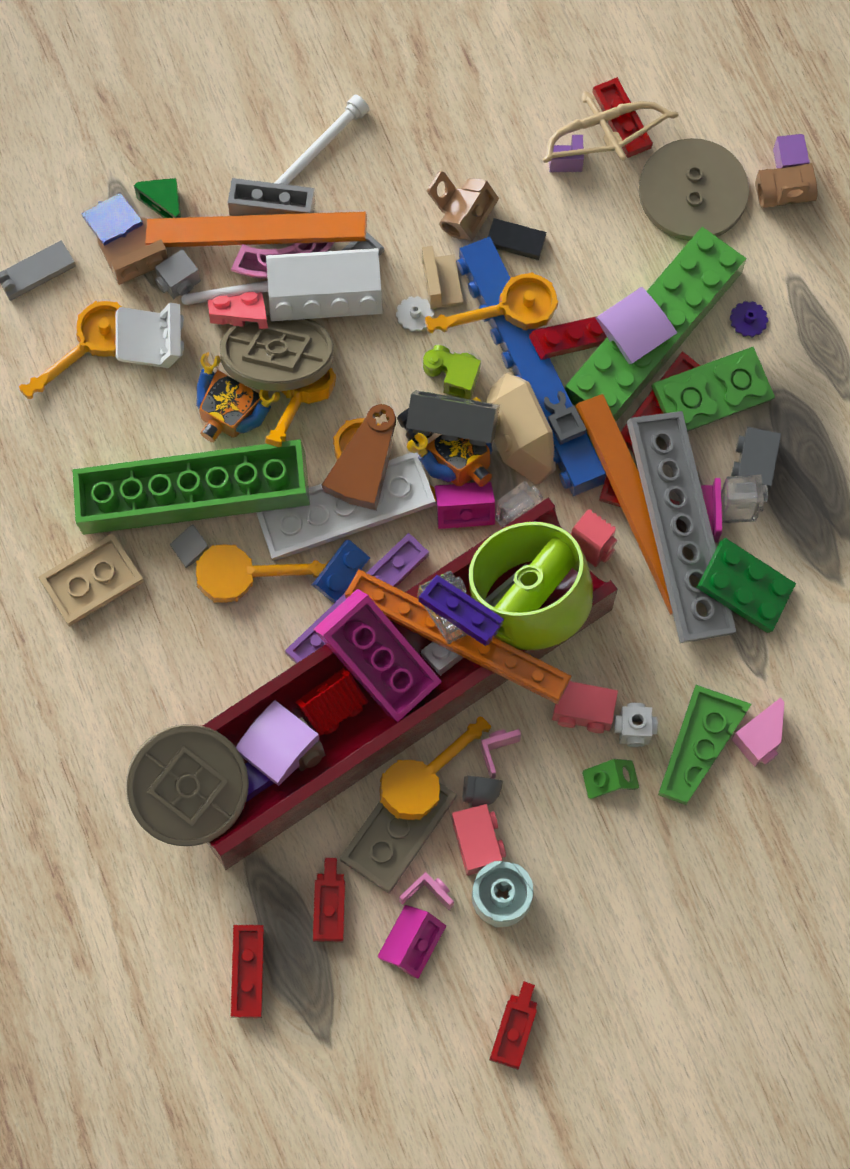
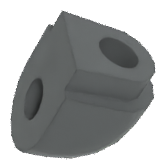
M465 776L462 800L469 803L470 807L484 804L488 806L499 797L503 781Z

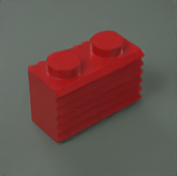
M344 668L295 701L310 727L319 736L334 732L339 727V722L347 717L356 716L363 710V705L368 703L352 675Z

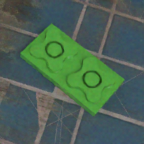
M754 346L651 385L663 414L683 412L687 432L775 398Z

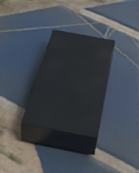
M493 218L488 237H491L498 250L539 260L547 232Z

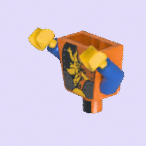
M209 352L203 354L200 362L205 369L201 370L197 384L196 406L199 409L201 419L207 424L200 434L208 441L214 443L221 432L235 438L239 433L244 434L261 426L271 409L270 403L277 402L281 397L280 393L275 392L270 399L268 396L269 391L260 390L258 393L219 370L214 373L213 368H216L221 363L220 357L215 356L214 364L211 365L207 360Z
M477 397L473 398L475 401H481ZM418 433L415 435V439L419 442V447L413 440L407 443V449L412 453L419 454L418 459L432 478L446 482L451 481L456 486H462L473 479L480 487L485 486L492 478V474L487 470L490 466V455L493 451L492 442L486 443V446L470 444V439L458 437V441L442 439L440 435L428 443L426 436Z

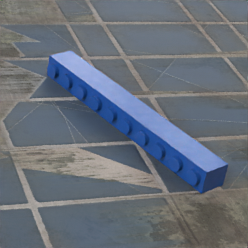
M489 236L459 248V259L456 261L461 275L467 276L469 292L473 299H478L481 305L479 309L499 304L500 294L510 280V276L491 237ZM504 315L483 320L484 322L488 321L492 328L490 334L494 344H500L503 353H501L505 367L507 369L511 368L515 376L530 383L547 421L548 416L553 415V413L545 409L544 397H548L552 404H558L560 401L558 400L557 393L562 391L566 396V408L573 406L550 358L541 360L529 338L532 331L536 329L525 331L506 321ZM553 432V461L561 471L559 477L565 489L569 488L572 496H576L603 485L606 472L587 433L560 445Z

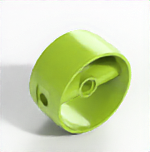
M524 522L503 528L483 542L470 564L469 583L472 598L504 619L499 632L493 637L517 649L539 650L557 645L574 635L583 626L590 614L593 603V584L586 557L577 541L567 531L558 526L543 522ZM532 561L530 565L523 566L516 571L514 575L515 583L495 607L485 601L491 586L503 573L519 564ZM572 568L576 570L578 575L570 590L555 603L539 609Z

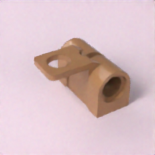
M812 163L758 170L755 187L761 208L817 200L818 189Z
M439 171L427 189L429 196L441 212L445 214L439 223L441 229L454 238L473 241L499 200V197L488 181L469 178L461 189H457L443 171ZM440 182H444L445 192L439 197L437 186Z

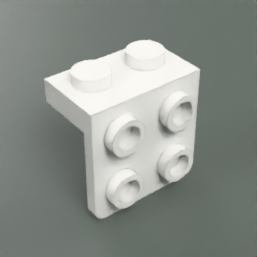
M169 303L160 313L120 307L116 311L117 360L170 368L183 355L184 342L181 341V330L184 317L180 315V304Z

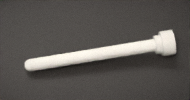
M355 94L347 102L345 112L275 183L288 185L353 119L363 118L370 110L365 100Z
M268 281L184 294L181 301L184 305L208 302L207 300L218 296H237L245 292L264 293L268 292Z

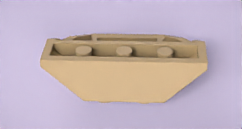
M507 372L490 388L486 403L500 405L494 443L506 465L533 483L540 484L556 470V463L553 461V432L530 383L511 372Z

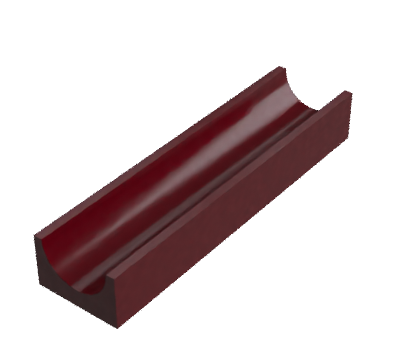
M548 497L501 529L524 522H543L560 528L561 526L556 515L555 505ZM489 537L408 589L405 593L419 599L421 593L437 574L472 597L469 583L470 564L478 548ZM532 561L519 564L503 573L493 583L486 598L523 565H530ZM572 568L539 609L545 608L562 598L574 584L578 572ZM590 571L593 584L592 608L587 620L574 635L612 611L618 588L611 580L604 582ZM391 621L442 682L397 722L383 711L352 675L368 703L363 705V710L356 716L347 717L339 722V727L334 732L319 736V741L323 746L326 756L312 768H307L302 772L297 768L279 786L274 783L247 801L240 816L230 829L218 838L207 842V844L224 869H229L508 681V679L466 658L461 659L440 676L421 654V650L433 641ZM567 640L545 649L521 651L540 659ZM325 644L202 726L219 732L236 747L255 720L276 700L297 718L302 717L310 727L295 701L342 668L349 673L350 671Z

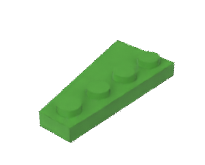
M695 685L658 795L686 805L752 704Z

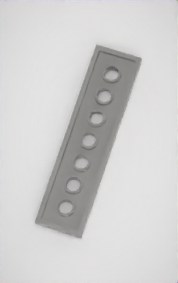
M683 412L630 418L627 421L679 641L680 643L732 635L736 633L732 611L701 590L692 587L689 582L690 575H695L701 580L716 550ZM656 437H661L665 440L667 444L666 450L658 448ZM663 464H667L672 468V478L667 477L663 473ZM670 492H675L679 496V505H675L670 501ZM677 519L685 522L687 526L686 533H682L676 528ZM683 547H688L692 550L694 556L692 561L687 560L683 556ZM698 602L705 605L707 609L706 617L700 616L697 613L696 604Z

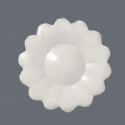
M411 296L407 300H402L401 305L397 306L396 317L398 318V323L404 329H409L411 332H421L423 329H427L425 317L430 316L433 318L435 312L430 309L427 299Z

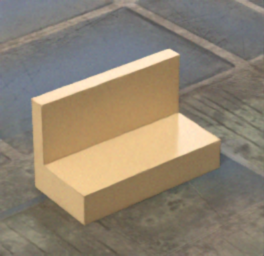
M433 246L422 247V264L430 309L463 305L455 254L435 257Z

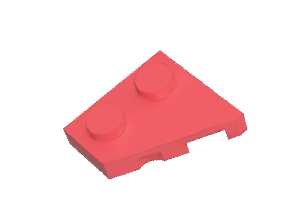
M245 292L242 295L218 296L207 300L210 323L230 324L243 327L245 321L258 322L259 329H268L263 292Z

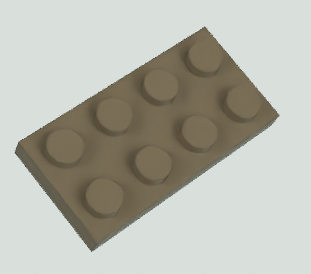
M439 783L440 800L437 806L426 816L422 817L421 820L397 819L379 801L340 857V861L390 894L451 806L457 794Z

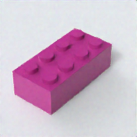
M359 589L353 592L313 629L383 711L397 722L442 682L369 595Z

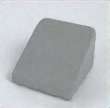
M194 525L189 526L170 544L186 568L199 560L202 554L209 549Z

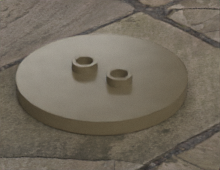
M681 139L668 143L658 149L646 162L639 182L640 203L649 220L664 233L690 241L701 227H704L716 237L729 231L744 213L749 196L748 178L739 160L723 146L703 139Z
M266 313L268 329H259L258 322L245 321L243 327L232 326L229 328L221 340L220 358L226 372L236 381L260 390L288 391L308 386L323 377L333 362V341L331 336L321 325L311 319L271 321L270 313Z
M196 724L171 726L148 738L133 756L126 776L127 801L137 822L154 838L176 846L201 845L224 834L240 816L248 795L247 769L237 748L219 732Z

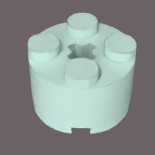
M494 861L479 871L473 884L472 904L476 913L483 921L494 927L511 926L521 921L530 909L533 899V883L523 867L515 863ZM497 889H500L502 892L508 890L507 899L496 897Z

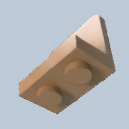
M147 218L137 219L105 233L97 239L98 245L118 285L155 270L157 265L168 259L162 240L146 246Z

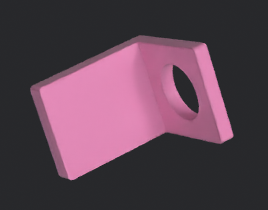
M520 729L511 732L498 730L489 734L490 738L481 740L480 748L491 779H495L496 770L489 751L520 742Z
M426 872L399 897V902L403 905L425 885L448 910L454 906V901L447 894L450 892L448 887L439 878L434 881Z

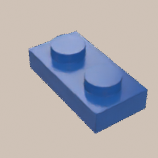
M345 540L312 586L332 603H335L348 589L358 569L362 570L370 557L352 541Z

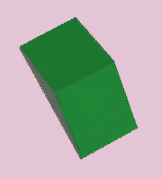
M176 178L140 181L134 185L136 198L163 218H181Z

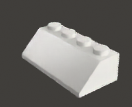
M378 248L266 256L271 321L383 314Z

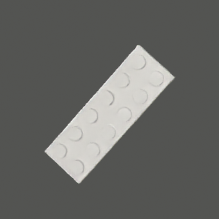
M411 452L389 460L377 511L346 503L325 493L322 485L319 484L309 488V506L256 512L273 562L435 506L436 502L422 463L418 459V453Z

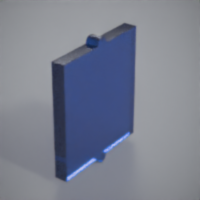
M121 193L104 202L99 201L98 205L81 213L83 219L104 246L120 237H126L129 232L144 225L141 218Z

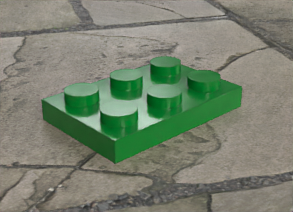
M724 538L720 540L697 588L761 630L770 633L774 630L796 583L735 543Z

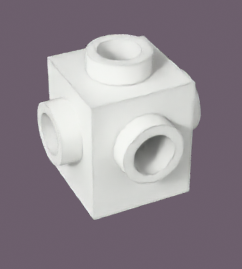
M629 703L627 706H622L620 715H615L614 729L615 733H619V744H627L630 747H643L649 745L652 734H657L658 721L657 717H652V707H645L643 703ZM632 721L643 723L641 725H635Z

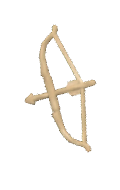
M585 91L583 92V103H588L594 115L581 120L576 119L565 127L558 129L548 140L547 156L543 158V162L548 163L552 158L614 150L619 158L624 161L626 160V155L622 147L665 119L677 118L679 114L676 111L671 112L655 102L647 101L619 104L615 108L600 112L594 102L596 97ZM638 109H654L663 114L625 140H622L618 132H612L606 121ZM600 124L605 132L603 140L606 146L553 152L555 142L568 133Z

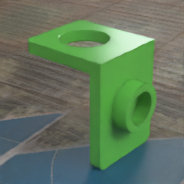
M612 759L585 769L582 772L587 795L590 799L618 789L635 790L639 788L632 760ZM623 767L626 768L629 773V782L625 779L623 775Z

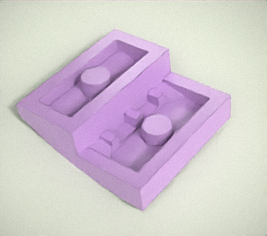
M640 287L595 317L610 342L614 341L628 364L634 363L677 333L667 316L643 287Z
M275 700L250 726L236 748L245 760L279 786L299 767V759L319 741V734Z

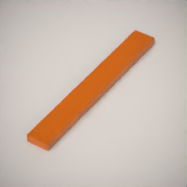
M364 211L147 219L145 244L147 246L159 240H162L165 247L366 241L367 214Z
M601 394L582 401L575 407L587 429L590 440L671 615L673 612L640 475L606 399Z
M358 569L345 593V598H348L359 589L369 595L389 620L557 705L571 680V675L495 637L492 638L489 645H483L418 602L419 599Z

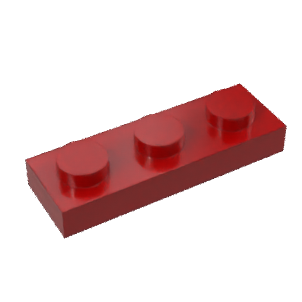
M618 77L593 87L592 93L596 97L602 112L615 108L619 104L631 103ZM635 110L608 121L613 132H618L622 140H625L644 127ZM645 132L622 147L626 157L630 158L652 149L653 142L648 133Z
M590 317L533 330L529 338L540 359L543 360L599 347L607 336L596 318Z
M233 925L231 1018H262L264 925Z

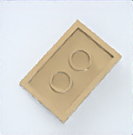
M111 533L38 577L69 627L144 582L114 533Z

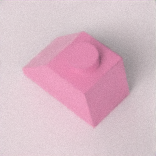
M779 698L738 730L732 738L735 745L754 767L760 762L766 765L778 755L776 750L782 740L784 701L782 698Z

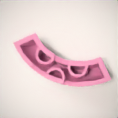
M335 242L294 243L278 250L276 248L257 249L242 244L231 271L252 278L267 279V255L328 252Z

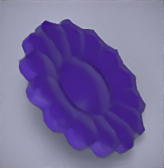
M754 301L738 303L736 308H733L731 311V327L735 328L736 333L742 334L743 337L750 336L753 338L755 335H761L762 331L767 327V312L763 310L762 305H757Z

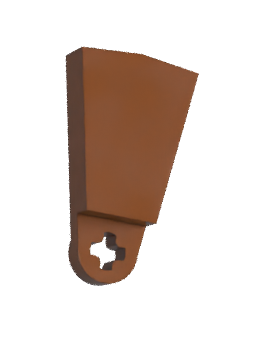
M378 404L368 411L366 418L321 484L325 493L346 503L377 511L393 446L392 437L396 426V416L390 406ZM382 414H386L388 422H382L381 425H377L375 417H381Z

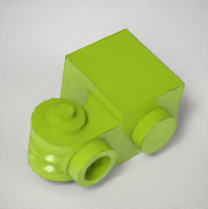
M435 345L432 350L427 351L423 357L424 372L430 377H436L441 372H444L446 377L443 393L471 400L480 373L481 360L469 353L459 354L454 352L452 354L447 347L442 345Z

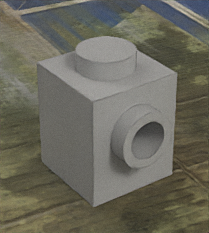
M183 249L155 267L157 274L156 284L163 293L168 292L173 299L179 295L188 294L194 285L201 282L198 268Z

